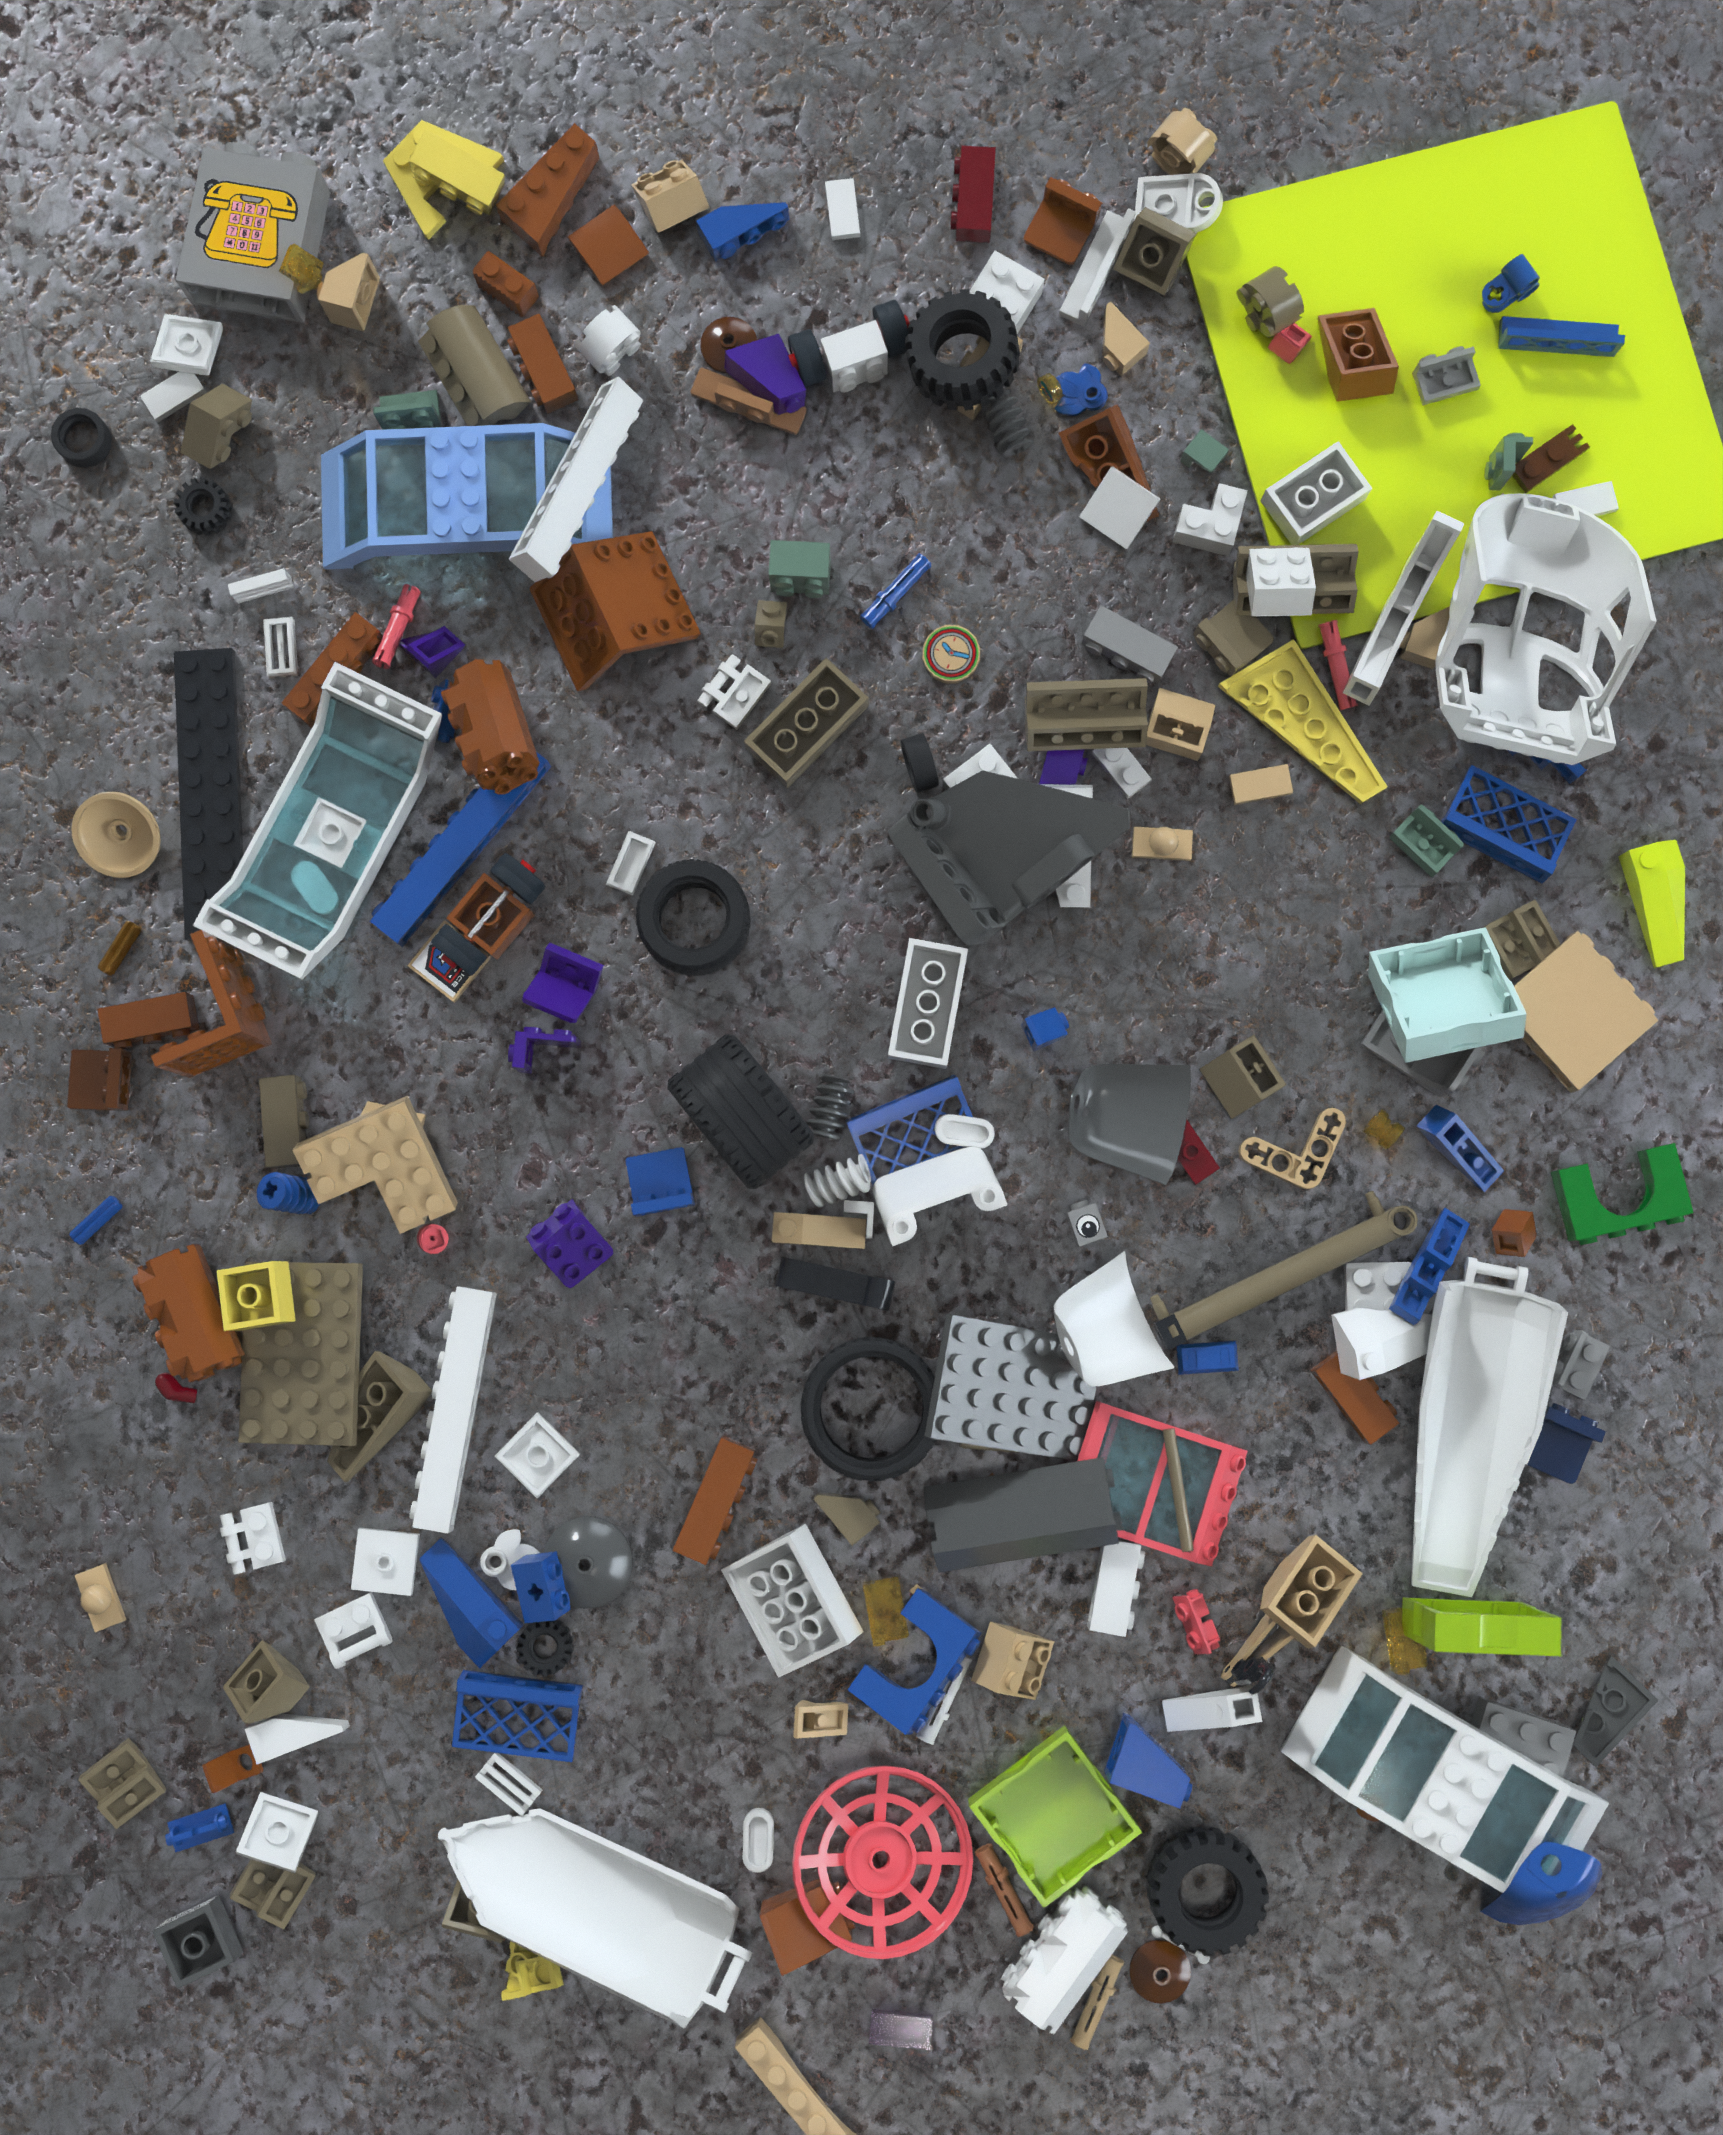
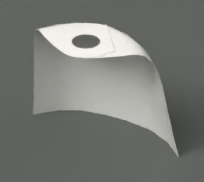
M1125 1251L1071 1287L1056 1300L1054 1304V1318L1060 1345L1072 1367L1087 1385L1093 1387L1103 1386L1175 1368L1156 1341L1141 1309L1129 1276Z

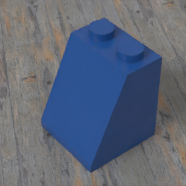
M1123 1713L1104 1769L1109 1783L1180 1809L1182 1802L1188 1801L1192 1791V1784L1189 1783L1190 1778L1188 1774L1129 1714Z

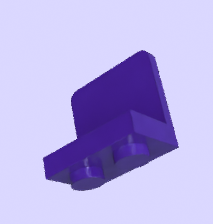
M549 942L544 951L540 971L524 992L522 1001L561 1020L576 1023L597 992L604 965Z
M524 1027L523 1032L515 1031L514 1044L509 1045L508 1062H512V1067L518 1072L532 1074L534 1044L581 1048V1041L570 1030L554 1029L553 1034H545L541 1028Z
M573 1199L568 1203L559 1205L553 1212V1215L544 1222L536 1224L526 1236L533 1251L567 1288L577 1285L613 1255L612 1247L587 1220Z

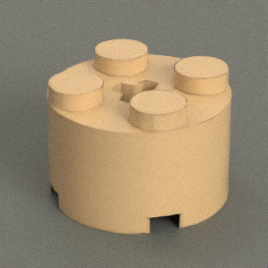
M1183 108L1181 112L1174 111L1170 113L1147 142L1148 148L1152 145L1154 152L1151 154L1152 158L1169 175L1197 173L1215 150L1216 134L1198 122L1196 115L1188 108Z

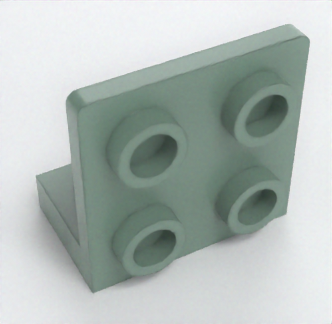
M437 390L379 396L380 407L373 408L374 416L382 430L442 427Z

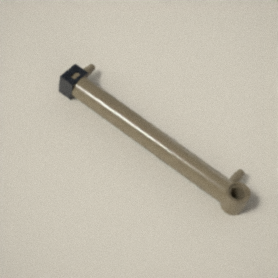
M1370 1191L1365 1194V1197L1374 1217L1173 1314H1169L1164 1302L1156 1294L1150 1297L1153 1304L1152 1307L1158 1317V1320L1152 1322L1164 1349L1170 1350L1215 1326L1404 1235L1412 1233L1417 1227L1418 1218L1416 1213L1410 1207L1402 1205L1384 1211L1375 1193ZM1397 1213H1401L1406 1219V1224L1402 1229H1398L1393 1222V1218Z

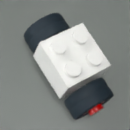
M891 300L874 306L872 309L874 321L820 339L821 347L818 346L811 329L788 336L790 350L788 357L792 367L796 368L804 386L808 387L826 380L827 374L833 393L837 391L848 392L860 383L866 381L874 383L881 380L884 375H887L888 358L907 352L905 337L909 334L908 326L910 323L907 315H903L898 302Z

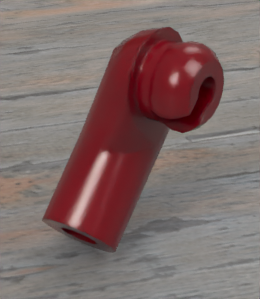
M163 1372L156 1377L155 1385L165 1399L195 1403L197 1396L196 1388L181 1386L176 1378L168 1372Z

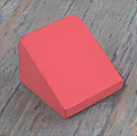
M1293 323L1277 333L1268 348L1284 361L1291 364L1312 336Z

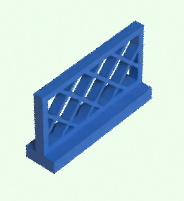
M1471 765L1441 822L1448 829L1454 831L1463 843L1542 884L1553 874L1557 866V859L1577 819ZM1472 776L1483 781L1486 788L1485 791L1473 793L1470 785ZM1503 791L1509 794L1512 804L1500 807L1495 793ZM1488 795L1493 809L1481 812L1476 798ZM1470 801L1474 815L1465 816L1457 812L1456 809L1459 803ZM1527 805L1534 807L1539 818L1526 821L1521 807ZM1515 809L1520 823L1507 826L1502 812ZM1496 814L1501 828L1492 830L1486 827L1483 817ZM1557 819L1566 824L1563 832L1553 835L1548 820ZM1541 823L1546 837L1534 840L1529 826ZM1522 828L1527 842L1521 844L1514 842L1509 831ZM1549 843L1552 851L1550 859L1539 855L1536 847L1537 844Z
M952 1075L845 1120L859 1155L862 1154L868 1164L872 1186L877 1180L872 1170L876 1157L892 1163L888 1172L890 1174L893 1173L896 1165L904 1169L963 1148V1146L949 1148V1144H945L943 1151L937 1154L925 1150L931 1134L936 1135L933 1129L939 1115L947 1114L941 1111L946 1099L957 1095L961 1104L958 1115H962L964 1111L965 1116L973 1117L957 1076ZM940 1102V1104H939V1106H938L937 1109H935V1108H933V1107H930V1106H932V1105H934V1104ZM924 1108L936 1112L930 1128L914 1123L918 1111ZM912 1114L910 1121L903 1118ZM899 1120L908 1124L902 1140L886 1134L891 1122ZM885 1125L883 1132L875 1130ZM912 1126L928 1132L921 1148L906 1142ZM871 1131L881 1137L875 1151H871L862 1146L859 1136ZM884 1138L900 1143L894 1159L878 1153ZM904 1145L920 1151L916 1162L911 1165L898 1162ZM866 1153L873 1155L870 1163ZM923 1153L930 1155V1157L921 1160Z
M463 1670L457 1680L456 1692H458L452 1747L573 1762L583 1685ZM465 1695L477 1696L483 1706L471 1714L464 1705ZM499 1699L507 1700L513 1708L503 1718L492 1706ZM529 1703L537 1704L544 1712L534 1721H531L522 1710ZM559 1707L572 1708L571 1719L564 1725H561L552 1714ZM487 1709L497 1722L485 1731L475 1717ZM516 1713L527 1725L517 1734L505 1722ZM463 1714L466 1716L464 1721H462ZM546 1717L557 1729L547 1738L535 1726ZM469 1722L480 1734L474 1740L460 1739L461 1728ZM501 1726L510 1739L504 1744H498L488 1734ZM570 1726V1732L568 1734V1732L565 1729ZM529 1730L540 1741L534 1748L525 1747L519 1740V1737ZM561 1734L568 1742L567 1752L555 1751L549 1741Z

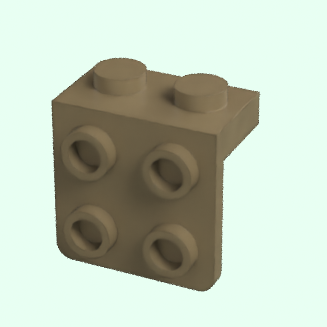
M1234 600L1210 620L1205 618L1200 622L1193 633L1198 645L1203 650H1207L1214 658L1218 668L1230 677L1242 670L1274 641L1273 635L1256 616L1236 615Z

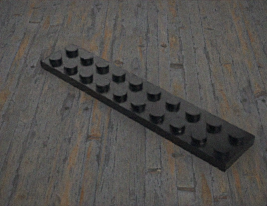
M233 648L174 652L184 936L186 941H193L190 934L200 930L194 927L193 924L206 900H210L231 880L243 857L236 666ZM245 893L226 909L246 919Z

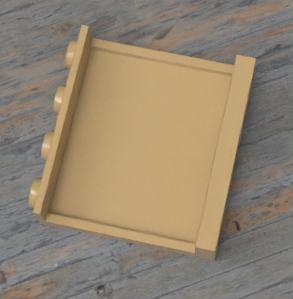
M1579 931L1569 935L1567 940L1514 985L1527 1013L1524 1038L1522 1039L1570 1093L1579 1091L1658 1021L1654 1016L1655 1011L1652 1006L1644 1000L1641 1001L1636 996L1633 985L1627 979L1620 978L1614 971L1613 963L1607 957L1600 956L1593 948L1595 946L1593 941L1586 934H1581Z

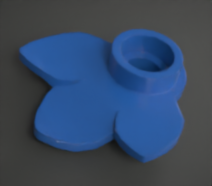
M1085 363L1080 368L1079 373L1064 372L1055 379L1059 391L1064 395L1055 406V410L1060 414L1077 416L1086 409L1097 411L1107 401L1108 393L1106 387L1101 383V374L1093 365ZM1097 392L1095 397H1088L1089 394Z

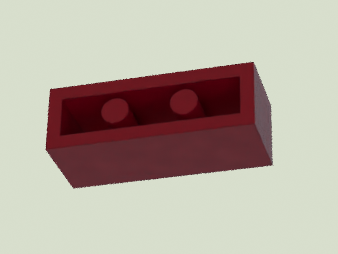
M961 145V156H955L954 175H959V184H953L952 202H958L957 212H951L950 230H956L955 241L990 243L996 147Z

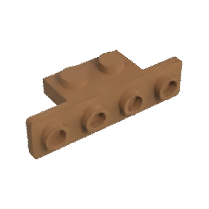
M705 368L699 369L691 388V395L718 405L725 411L736 412L754 422L765 423L794 435L799 433L807 413V408L804 406L796 412H786L777 415L774 412L773 402L753 395L738 381Z

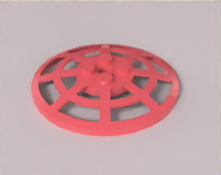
M886 1765L866 1767L843 1776L833 1782L817 1797L800 1824L794 1843L792 1860L793 1882L798 1900L806 1917L816 1930L833 1945L848 1953L864 1958L888 1959L918 1951L933 1942L948 1928L959 1913L968 1893L972 1878L973 1850L968 1825L960 1808L951 1796L935 1781L921 1773L903 1767ZM877 1775L875 1793L858 1797L842 1808L831 1797L835 1791L851 1781ZM889 1775L913 1780L926 1787L934 1795L919 1807L916 1803L905 1797L888 1793ZM874 1803L873 1821L858 1827L849 1818L848 1814L861 1806ZM887 1803L902 1806L909 1810L912 1815L900 1827L886 1821ZM942 1804L949 1812L956 1827L960 1842V1852H942L938 1832L929 1818ZM822 1805L831 1815L832 1819L822 1834L818 1854L801 1855L807 1828ZM921 1823L928 1834L931 1851H916L915 1845L909 1836ZM839 1825L849 1835L844 1852L827 1853L830 1839ZM878 1851H885L887 1855L885 1865L880 1868L874 1867V1854ZM916 1865H931L928 1880L921 1893H919L910 1883L915 1873ZM960 1865L955 1891L947 1907L940 1914L928 1900L937 1886L941 1866ZM843 1866L849 1881L837 1895L830 1884L827 1867ZM818 1868L821 1887L830 1901L829 1906L820 1918L813 1911L805 1894L801 1869ZM857 1891L872 1898V1916L858 1913L846 1906ZM902 1892L911 1902L902 1910L885 1915L884 1898H889ZM918 1911L932 1923L924 1932L914 1938L896 1945L886 1946L885 1926L902 1922ZM839 1913L855 1923L873 1926L874 1946H863L850 1942L835 1934L828 1927Z

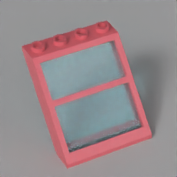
M1096 1401L1077 1461L1104 1457L1106 1469H1112L1115 1487L1110 1488L1111 1501L1114 1512H1120L1123 1530L1117 1531L1118 1537L1212 1567L1219 1551L1218 1545L1222 1532L1227 1526V1516L1231 1503L1236 1497V1487L1240 1474L1245 1468V1458L1248 1451ZM1175 1428L1194 1547L1193 1551L1182 1552L1163 1436V1429Z

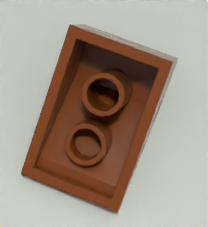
M1375 308L1318 315V326L1328 379L1336 401L1393 394L1399 366Z

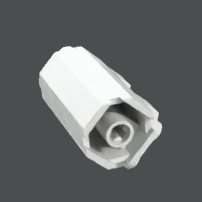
M1085 1885L1081 1890L1075 1888L1073 1891H1070L1068 1889L1058 1897L1056 1901L1058 1907L1052 1915L1047 1913L1038 1926V1929L1042 1931L1040 1938L1037 1941L1029 1938L1020 1950L1019 1954L1022 1956L1016 1965L1011 1963L1001 1977V1980L1005 1982L1003 1985L1005 1998L1010 2001L1014 1997L1018 2001L1015 2008L1040 2029L1045 2030L1048 2027L1051 2034H1055L1128 1933L1127 1923L1123 1920L1124 1915L1110 1904L1107 1908L1098 1901L1099 1896Z

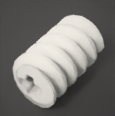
M860 1154L858 1155L857 1165L851 1158H848L847 1168H844L841 1162H836V1172H833L831 1167L827 1165L825 1166L824 1176L819 1169H815L814 1179H811L809 1174L805 1173L804 1182L814 1204L818 1207H823L826 1201L832 1204L836 1202L837 1198L840 1200L847 1199L848 1194L857 1196L859 1190L863 1193L869 1192L871 1177L868 1164L864 1156Z

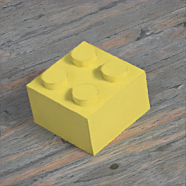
M269 1261L217 1270L224 1331H241L296 1321L288 1261Z

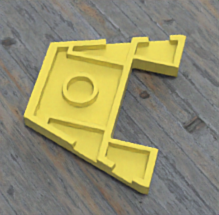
M421 120L387 155L383 163L420 226L425 238L429 240L446 223L443 215L426 201L439 187L433 183H430L429 186L422 184L413 177L414 173L410 168L409 160L424 129L429 130L495 169L504 162V158L499 152Z

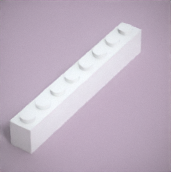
M619 376L601 385L509 558L514 565L534 582L544 578H552L558 572L560 559L570 549L572 536L582 526V517L585 511L594 503L595 498L593 496L596 490L605 482V473L608 467L617 459L616 452L619 446L626 441L630 425L639 416L638 410L643 399Z
M457 1287L456 1292H451L448 1308L452 1310L450 1322L446 1321L443 1331V1339H446L447 1342L445 1351H441L437 1364V1368L441 1369L440 1380L435 1381L432 1390V1399H436L434 1411H429L426 1428L430 1429L428 1441L423 1442L421 1449V1459H425L423 1471H418L415 1482V1489H419L417 1501L412 1502L409 1515L410 1519H414L413 1528L442 1533H450L454 1529L496 1301V1292L467 1287Z

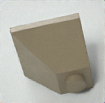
M262 1640L226 1682L223 1689L243 1722L251 1724L290 1711L310 1686L299 1669L270 1644Z

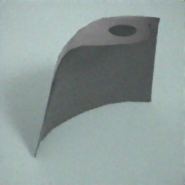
M1099 1064L1084 1069L1070 1099L1068 1137L1072 1146L1090 1158L1166 1185L1173 1174L1183 1140L1190 1099L1191 1066ZM1078 1095L1079 1107L1077 1112L1074 1113V1101ZM1084 1107H1087L1089 1110L1086 1117L1082 1115Z

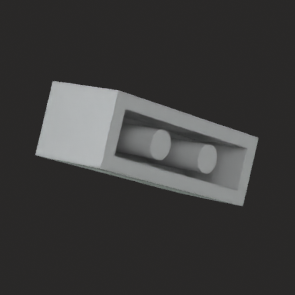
M1100 605L1081 642L1086 645L1085 649L1097 656L1103 654L1110 658L1111 663L1123 670L1129 668L1137 673L1136 676L1138 678H1147V683L1150 684L1152 682L1159 684L1178 646Z

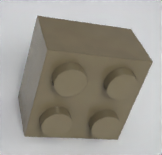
M1145 207L1136 216L1113 269L1165 295L1173 286L1197 233Z

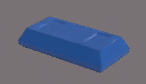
M1236 1341L1193 1343L1176 1346L1178 1375L1239 1371Z

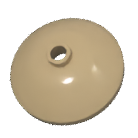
M102 792L85 800L74 814L71 829L74 845L82 859L96 871L111 877L127 878L142 873L155 861L161 842L159 827L152 813L137 799L124 793ZM120 825L125 826L127 832H123L120 829Z

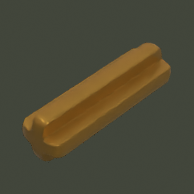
M131 921L124 923L99 963L98 969L110 976L114 975L141 932V928Z

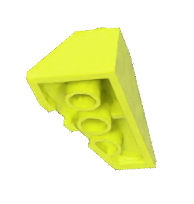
M1677 840L1656 842L1628 850L1618 857L1653 967L1658 968L1684 960L1685 865Z

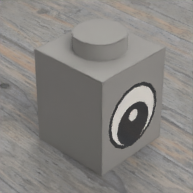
M1087 1200L1070 1205L1072 1211L1065 1213L1077 1247L1108 1237L1096 1203L1089 1205Z

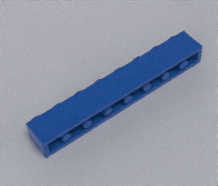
M536 752L540 763L537 768V778L512 789L507 794H496L495 790H483L481 787L473 789L467 796V804L460 812L455 811L447 821L448 827L444 832L436 834L429 842L428 847L430 849L423 857H417L409 868L411 872L404 880H398L390 891L392 895L385 903L380 902L372 912L373 918L370 922L401 947H404L551 768L548 760Z

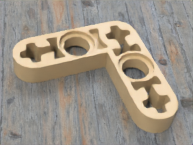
M1328 1108L1322 1111L1315 1121L1300 1156L1260 1138L1251 1137L1240 1144L1238 1150L1239 1157L1246 1164L1299 1188H1314L1321 1182L1345 1128V1115L1336 1108ZM1332 1114L1336 1116L1335 1121L1339 1123L1338 1127L1333 1126L1329 1130L1328 1135L1334 1136L1333 1140L1327 1136L1317 1134L1318 1129L1321 1132H1325L1328 1123L1324 1121V1117H1330ZM1316 1140H1321L1327 1145V1153L1323 1157H1317L1312 1153L1311 1146ZM1256 1143V1150L1266 1154L1267 1148L1272 1150L1266 1158L1265 1166L1261 1164L1264 1158L1255 1155L1250 1159L1248 1157L1249 1152L1245 1150V1147ZM1276 1155H1283L1288 1160V1167L1283 1172L1276 1171L1272 1166V1159ZM1307 1156L1310 1160L1320 1162L1322 1165L1321 1167L1313 1166L1311 1175L1315 1177L1314 1181L1310 1180L1305 1184L1303 1182L1304 1177L1300 1175V1171H1306L1311 1162H1305Z

